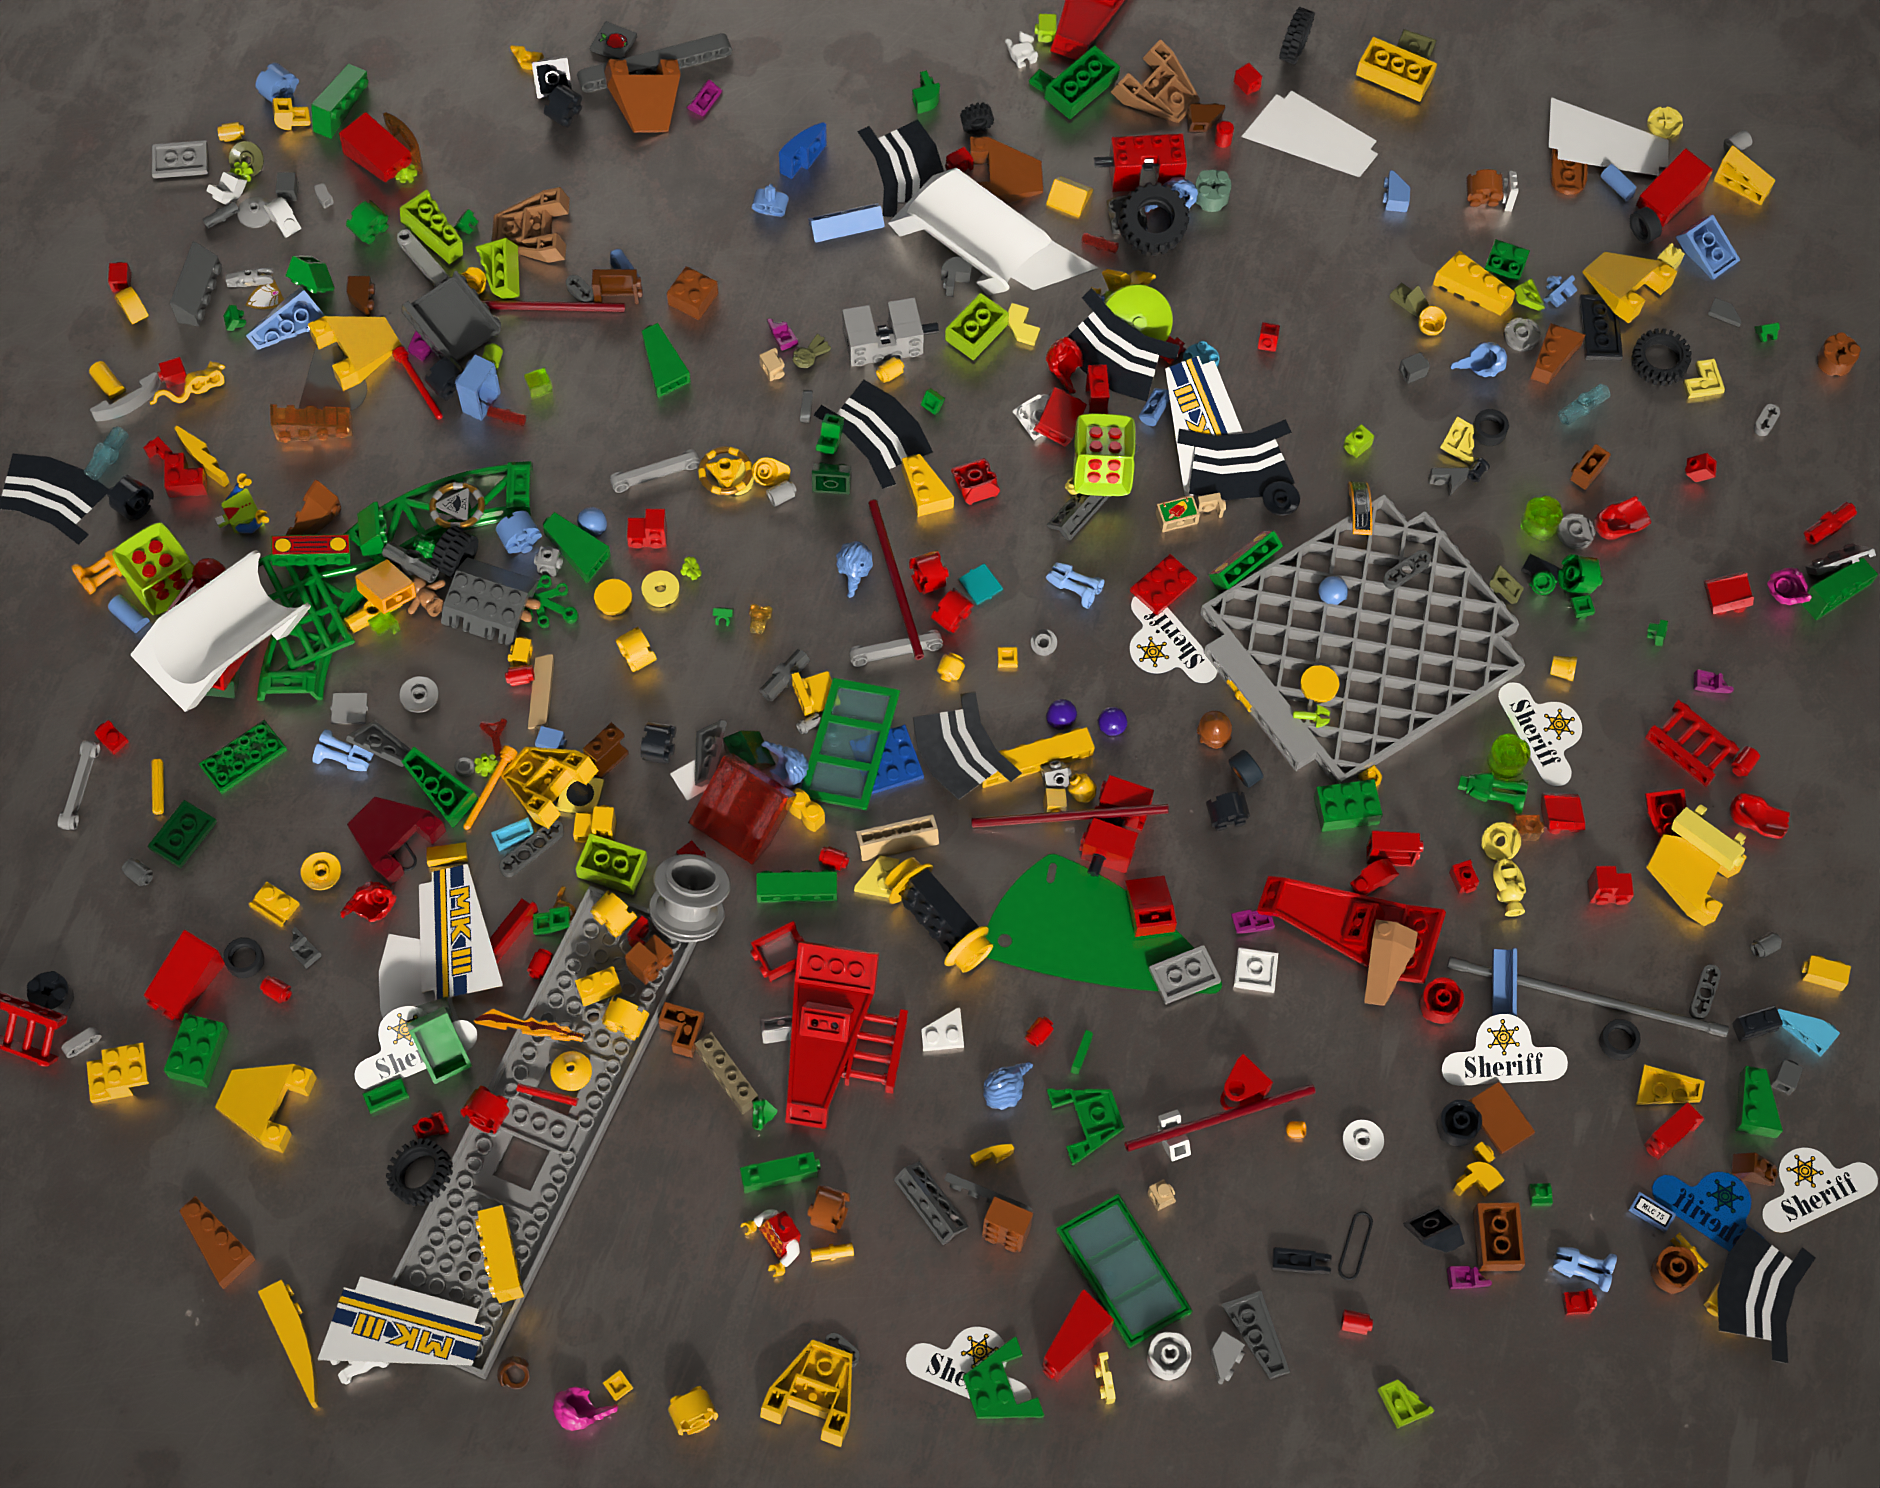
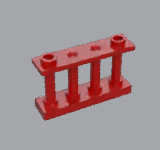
M1678 699L1672 708L1675 714L1661 728L1654 725L1645 738L1707 787L1716 775L1713 770L1727 755L1733 759L1740 748L1737 747L1735 742L1728 740L1692 711L1689 705L1682 703ZM1682 718L1690 726L1677 740H1673L1667 735V732ZM1697 730L1705 739L1692 753H1689L1682 745ZM1713 743L1721 751L1708 765H1704L1697 758Z
M0 991V1009L7 1011L9 1014L5 1036L0 1035V1049L37 1062L40 1066H50L56 1062L59 1056L50 1053L54 1031L66 1024L68 1016ZM17 1016L26 1018L28 1021L23 1043L13 1040ZM36 1022L46 1027L42 1050L31 1046Z
M900 1009L899 1016L895 1015V1017L867 1012L864 1020L893 1025L896 1028L895 1035L887 1036L859 1031L842 1078H845V1085L849 1086L851 1077L881 1082L882 1085H885V1092L893 1094L908 1020V1010ZM858 1039L890 1044L889 1046L893 1047L892 1054L883 1055L856 1050ZM854 1058L886 1063V1066H889L888 1073L883 1075L852 1069Z

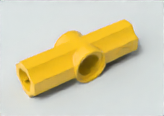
M367 601L362 609L343 620L349 632L354 634L370 624H378L382 617L397 608L383 614L370 601Z

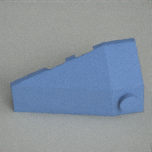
M301 286L246 334V337L259 350L279 343V341L309 332L308 323L325 315Z

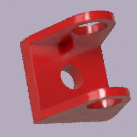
M1242 1054L1237 1059L1224 1085L1220 1104L1224 1110L1235 1108L1229 1107L1225 1103V1096L1232 1101H1240V1104L1236 1107L1264 1099L1269 1094L1273 1082L1247 1056Z

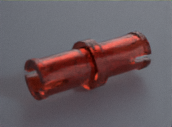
M1084 232L1081 239L1082 244L1116 254L1119 243L1106 240L1103 236L1097 237Z
M490 405L487 411V417L503 420V423L510 422L523 427L526 422V415L512 412L508 408L505 410Z

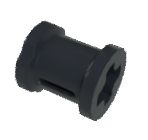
M1476 458L1474 465L1469 469L1467 477L1473 482H1479L1482 474L1489 470V463L1483 458Z

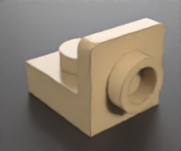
M1220 493L1199 496L1197 498L1196 506L1199 512H1210L1216 509L1218 518L1223 517L1226 503L1224 499H1221Z

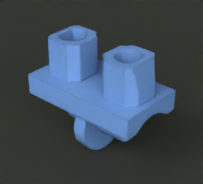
M1573 275L1562 283L1560 282L1562 280L1561 276H1549L1546 288L1547 290L1553 289V291L1543 299L1544 302L1548 303L1551 301L1557 308L1566 301L1560 292L1563 291L1568 298L1577 291V288L1572 283L1575 280Z

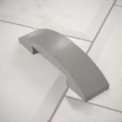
M156 372L139 380L140 388L111 405L105 400L92 407L90 412L94 420L106 421L115 419L142 406L154 395L161 384Z

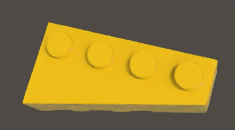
M1458 251L1436 273L1433 285L1437 287L1442 286L1452 294L1457 293L1464 296V299L1467 301H1475L1479 303V306L1500 316L1512 305L1516 295L1515 291L1461 251Z

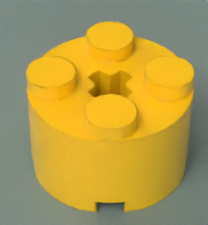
M638 626L615 639L622 656L627 660V664L632 672L638 671L657 660L654 652L651 651L647 639Z
M609 890L590 910L593 918L600 925L605 923L604 925L608 928L609 933L615 938L621 936L637 919L633 911L629 913L628 906L614 893H610Z
M612 997L601 1020L606 1029L617 1033L619 1030L624 1033L626 1038L635 1041L636 1037H639L649 1013L645 1010L641 1013L638 1011L637 1005L621 998L616 1000L615 997Z
M701 1386L694 1387L690 1390V1393L683 1396L677 1395L670 1399L671 1405L668 1411L679 1435H683V1432H687L688 1435L697 1433L710 1426L709 1421L712 1418L714 1420L718 1418V1413L708 1392L703 1390Z

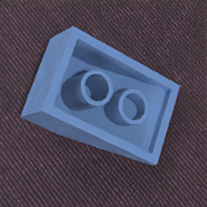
M1713 214L1700 219L1676 236L1684 252L1712 280L1740 261L1739 256Z

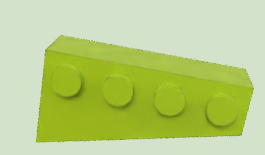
M427 189L400 207L401 223L448 264H451L463 255L461 238L453 226L448 223L446 216L440 211L438 204L431 198Z

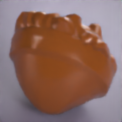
M1209 711L1202 716L1197 727V734L1200 735L1201 743L1213 749H1219L1232 739V724L1224 713Z

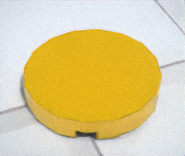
M620 579L605 580L595 589L594 601L596 607L606 615L615 616L622 614L632 604L631 588Z
M1322 665L1312 666L1302 674L1300 681L1301 691L1306 698H1310L1314 702H1328L1338 692L1339 678L1329 667Z

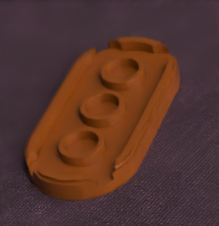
M1551 148L1550 180L1552 186L1558 192L1565 195H1574L1581 192L1587 182L1588 164L1558 159V149Z

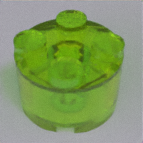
M1550 496L1532 498L1528 502L1521 519L1522 530L1529 536L1541 541L1552 537L1557 532L1563 519L1560 503Z
M1511 733L1500 735L1493 742L1487 756L1488 766L1494 776L1511 779L1521 775L1531 755L1530 747L1518 735Z

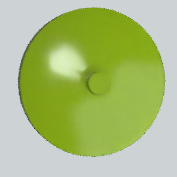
M1143 284L1126 285L1114 291L1104 302L1115 316L1145 336L1162 341L1168 339L1173 323L1172 311L1166 298L1154 288Z

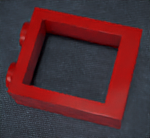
M1372 831L1366 845V864H1372L1380 859H1389L1391 864L1395 866H1414L1416 860L1420 859V852H1423L1424 844L1423 840H1420V833Z

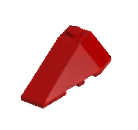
M1676 789L1645 793L1647 813L1659 838L1661 839L1664 834L1681 837L1672 830L1674 819L1687 807L1685 790Z

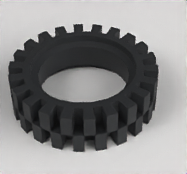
M1298 7L1293 15V19H1291L1290 26H1288V31L1282 43L1279 57L1281 60L1294 65L1297 63L1308 40L1315 12Z
M1657 328L1654 329L1653 333L1649 330L1646 334L1641 335L1636 342L1631 356L1633 360L1632 366H1636L1635 372L1641 371L1639 377L1643 378L1646 375V382L1649 383L1650 379H1653L1654 385H1657L1658 381H1660L1661 386H1665L1666 381L1668 385H1671L1673 381L1676 383L1680 378H1683L1690 365L1692 351H1689V344L1685 345L1687 342L1685 338L1681 341L1679 340L1680 334L1674 337L1672 336L1674 331L1670 330L1669 334H1666V329L1662 328L1661 333H1659ZM1653 345H1665L1675 352L1678 363L1670 369H1658L1648 362L1645 351Z
M419 1138L418 1142L415 1140L410 1141L411 1147L404 1144L402 1146L403 1152L399 1149L395 1152L398 1158L392 1157L390 1159L394 1165H388L387 1170L390 1173H386V1178L388 1179L386 1182L390 1187V1191L406 1204H412L413 1206H417L418 1203L425 1205V1200L429 1203L432 1202V1195L438 1198L440 1196L438 1190L442 1189L445 1191L447 1188L443 1183H450L451 1181L447 1175L453 1174V1170L450 1169V1167H453L450 1155L435 1141ZM419 1157H433L435 1168L430 1179L420 1187H406L404 1177L409 1165Z

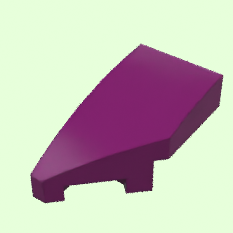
M767 319L768 326L781 351L798 345V340L791 328L788 327L787 322L777 323L773 322V319Z

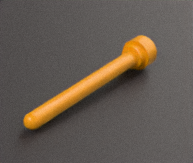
M503 746L500 752L501 760L463 825L465 830H469L472 827L507 763L514 760L518 754L512 747Z

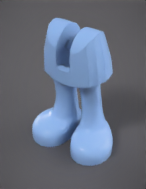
M1059 562L1054 564L1052 567L1053 571H1049L1046 579L1059 589L1066 588L1081 596V604L1086 609L1090 608L1095 594L1098 595L1101 592L1105 582L1100 577L1092 578L1073 571L1072 565ZM1070 579L1075 580V581H1078V582H1080V583H1082V584H1084V585H1086V586H1088V587L1079 585V584H1077V583L1071 581Z
M325 729L320 736V744H317L315 747L312 761L320 764L325 758L347 765V769L367 771L369 764L364 760L371 761L374 754L356 745L338 740L333 736L331 730ZM332 746L349 753V755L331 750L327 747Z
M1557 1247L1556 1256L1561 1259L1554 1260L1553 1268L1569 1278L1574 1274L1589 1279L1598 1284L1602 1291L1608 1292L1617 1255L1609 1254L1605 1259H1595L1579 1253L1577 1248ZM1578 1264L1598 1269L1604 1273L1600 1274L1578 1266Z

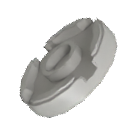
M1517 317L1507 323L1503 334L1504 340L1512 349L1529 351L1538 345L1541 332L1533 320Z
M1572 513L1563 517L1559 522L1557 536L1566 547L1583 549L1593 541L1595 536L1594 524L1589 518H1585L1584 515Z

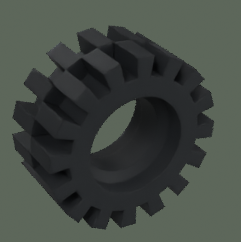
M978 102L976 105L970 104V107L966 106L965 110H962V113H960L963 129L967 133L972 132V134H975L977 131L981 133V130L986 131V128H991V125L994 124L991 107L983 102L981 104Z

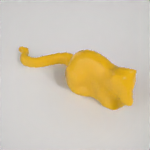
M210 361L205 369L187 374L182 395L175 396L168 390L160 389L155 392L153 400L149 401L150 405L155 404L161 395H166L176 403H183L189 398L191 392L201 394L212 387L223 385L224 377L222 370L225 368V365Z

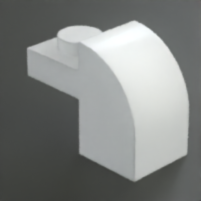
M223 172L219 184H209L207 192L213 194V199L228 205L239 199L247 180L234 173Z
M278 197L263 206L272 222H276L284 238L301 229L293 215L294 212L282 197Z
M1174 1110L1158 1116L1159 1126L1157 1128L1158 1131L1181 1125L1179 1111ZM1186 1134L1161 1141L1171 1161L1191 1155L1189 1139Z

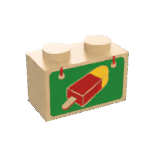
M1182 496L1176 500L1162 501L1157 504L1155 512L1162 532L1198 524L1200 516L1193 496Z

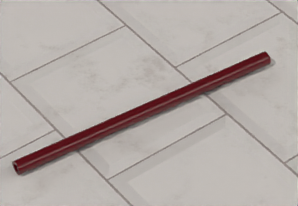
M481 300L491 310L625 312V303Z
M870 500L868 505L913 654L916 660H921L924 658V653L877 500Z
M1168 804L979 817L972 818L971 823L972 828L1093 818L1169 814Z
M1309 1084L1124 1142L1127 1152L1306 1097L1316 1093L1313 1084Z

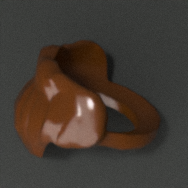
M518 1356L507 1357L502 1361L497 1370V1378L500 1385H508L514 1389L524 1387L530 1377L527 1368L529 1366L528 1361ZM513 1365L521 1368L525 1373L523 1381L519 1383L510 1381L505 1372Z

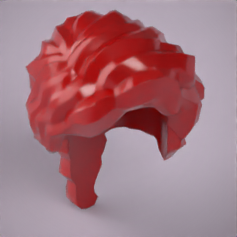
M1069 337L1060 338L1048 349L1046 362L1050 371L1056 375L1061 384L1065 386L1069 393L1074 394L1076 390L1073 387L1070 376L1076 371L1078 366H1083L1082 351L1076 342Z
M366 882L356 889L355 894L340 912V917L344 918L354 911L360 917L368 919L369 922L382 920L391 911L397 896L392 893V889H389L380 882Z

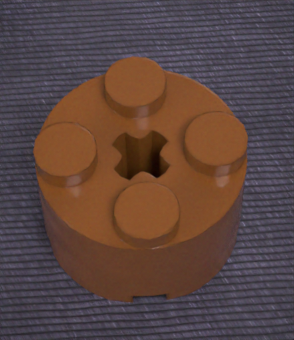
M1483 169L1476 171V174L1473 176L1469 174L1466 177L1467 200L1470 202V206L1478 207L1481 204H1488V206L1494 207L1499 204V201L1504 196L1501 173L1499 175L1496 170Z
M1839 332L1826 339L1817 353V364L1828 375H1846L1858 360L1861 348L1851 337Z
M819 1185L815 1193V1203L811 1204L808 1209V1216L811 1217L810 1223L812 1226L837 1233V1229L840 1230L848 1212L845 1203L846 1201L850 1202V1194L826 1185Z
M1681 1246L1665 1248L1655 1258L1650 1270L1656 1285L1670 1294L1686 1290L1696 1280L1699 1273L1696 1256L1689 1249Z

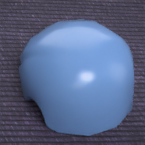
M585 508L577 516L578 527L593 537L601 535L606 530V517L598 508Z
M1329 576L1320 583L1318 593L1321 600L1325 603L1338 605L1347 599L1348 587L1345 581L1338 576Z

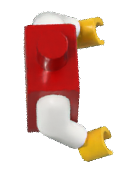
M768 1209L756 1216L754 1221L749 1220L742 1223L740 1227L748 1226L749 1231L745 1235L755 1232L757 1226L759 1227V1230L780 1260V1263L770 1265L768 1271L776 1269L773 1277L782 1276L785 1273V1267H788L799 1255L801 1234L786 1211L779 1213L776 1210Z

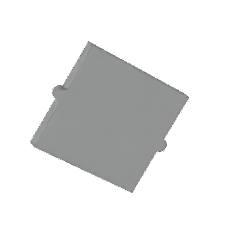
M333 693L332 706H330L332 711L331 724H366V713L369 710L367 706L368 693Z

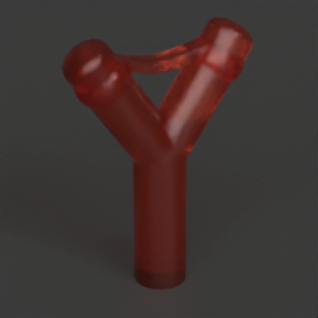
M504 718L496 723L481 722L479 725L492 738L496 757L501 756L500 735L507 724V720ZM497 725L495 731L490 727Z

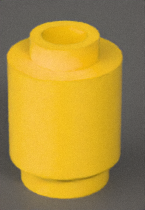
M239 122L225 123L217 127L220 141L242 140V136L245 135L244 125H240Z
M892 357L878 367L876 374L881 382H890L903 373L904 364L899 358Z

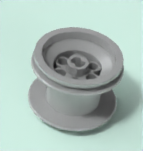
M694 854L676 855L660 863L654 874V884L657 890L653 893L649 902L652 924L663 935L682 942H698L713 936L719 930L724 920L725 909L722 901L730 892L731 884L726 871L713 860Z

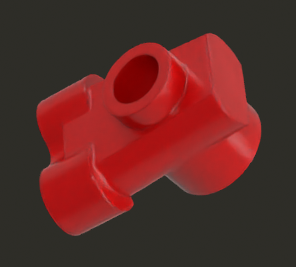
M440 1110L431 1113V1117H423L417 1124L412 1125L417 1140L436 1134L442 1136L449 1133L448 1126ZM422 1128H427L428 1131H423V1130H421V1129H422Z

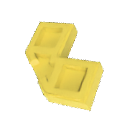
M1011 303L1008 311V326L1013 331L1014 337L1019 342L1035 346L1040 328L1024 323L1029 308Z

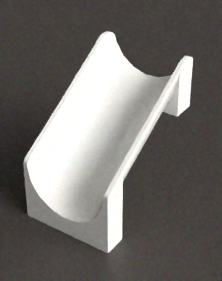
M957 168L933 175L888 223L899 237L925 230L977 268L983 275L976 283L987 296L1007 291L1010 288L1008 281L1013 273L1027 259L1048 246L1051 242L1046 232Z
M258 550L250 552L243 559L158 618L131 653L135 661L184 711L196 707L230 664L270 634L277 640L288 636L311 607L309 603H305L299 608H287L275 603L266 594L261 586L258 575V561L261 554Z

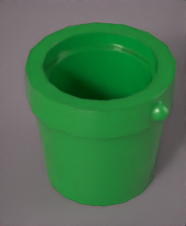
M1539 571L1533 575L1529 586L1532 587L1535 593L1547 595L1554 590L1557 580H1555L1550 572Z

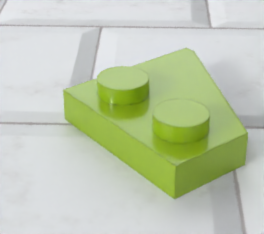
M1529 279L1514 288L1519 304L1537 311L1545 308L1533 279Z
M1395 1380L1377 1389L1397 1429L1434 1412L1431 1406L1427 1407L1418 1399L1419 1396L1409 1391L1399 1380Z

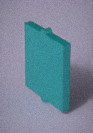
M985 563L974 570L970 569L969 573L958 578V581L977 605L988 598L991 599L993 595L1003 590V587Z

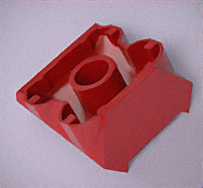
M985 458L952 468L951 470L965 502L969 505L986 498L996 497L1000 492L995 472L991 471L990 464Z
M1740 572L1704 581L1712 614L1722 615L1731 610L1741 613L1748 606L1753 605L1754 596H1752L1748 581V573Z
M1542 793L1541 812L1544 827L1550 833L1559 834L1562 830H1569L1570 832L1585 830V819L1578 794Z

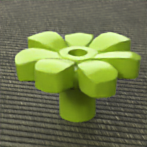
M236 162L234 164L235 168H231L230 172L250 182L252 177L249 174H253V169L248 168L249 164L246 162H242V165L240 162Z
M411 164L397 173L395 179L400 180L401 183H406V180L409 183L414 182V177L418 174L415 166Z
M688 556L684 558L685 563L682 564L683 568H681L680 572L683 576L687 575L692 580H697L702 575V572L698 570L700 567L696 563V558Z
M482 753L481 759L476 758L474 761L477 765L475 772L481 773L483 777H487L488 772L492 775L499 761L496 760L494 754H490L488 757L486 753Z

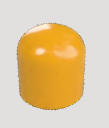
M1290 1121L1286 1125L1287 1135L1291 1138H1304L1306 1135L1305 1122Z

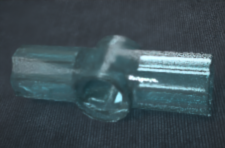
M1600 383L1587 393H1581L1578 399L1558 412L1560 421L1563 424L1569 425L1581 416L1588 415L1593 408L1610 398L1609 388L1605 384Z
M113 427L104 442H99L96 445L93 458L84 469V473L95 481L99 480L107 467L117 461L119 450L129 437L128 433L120 427Z

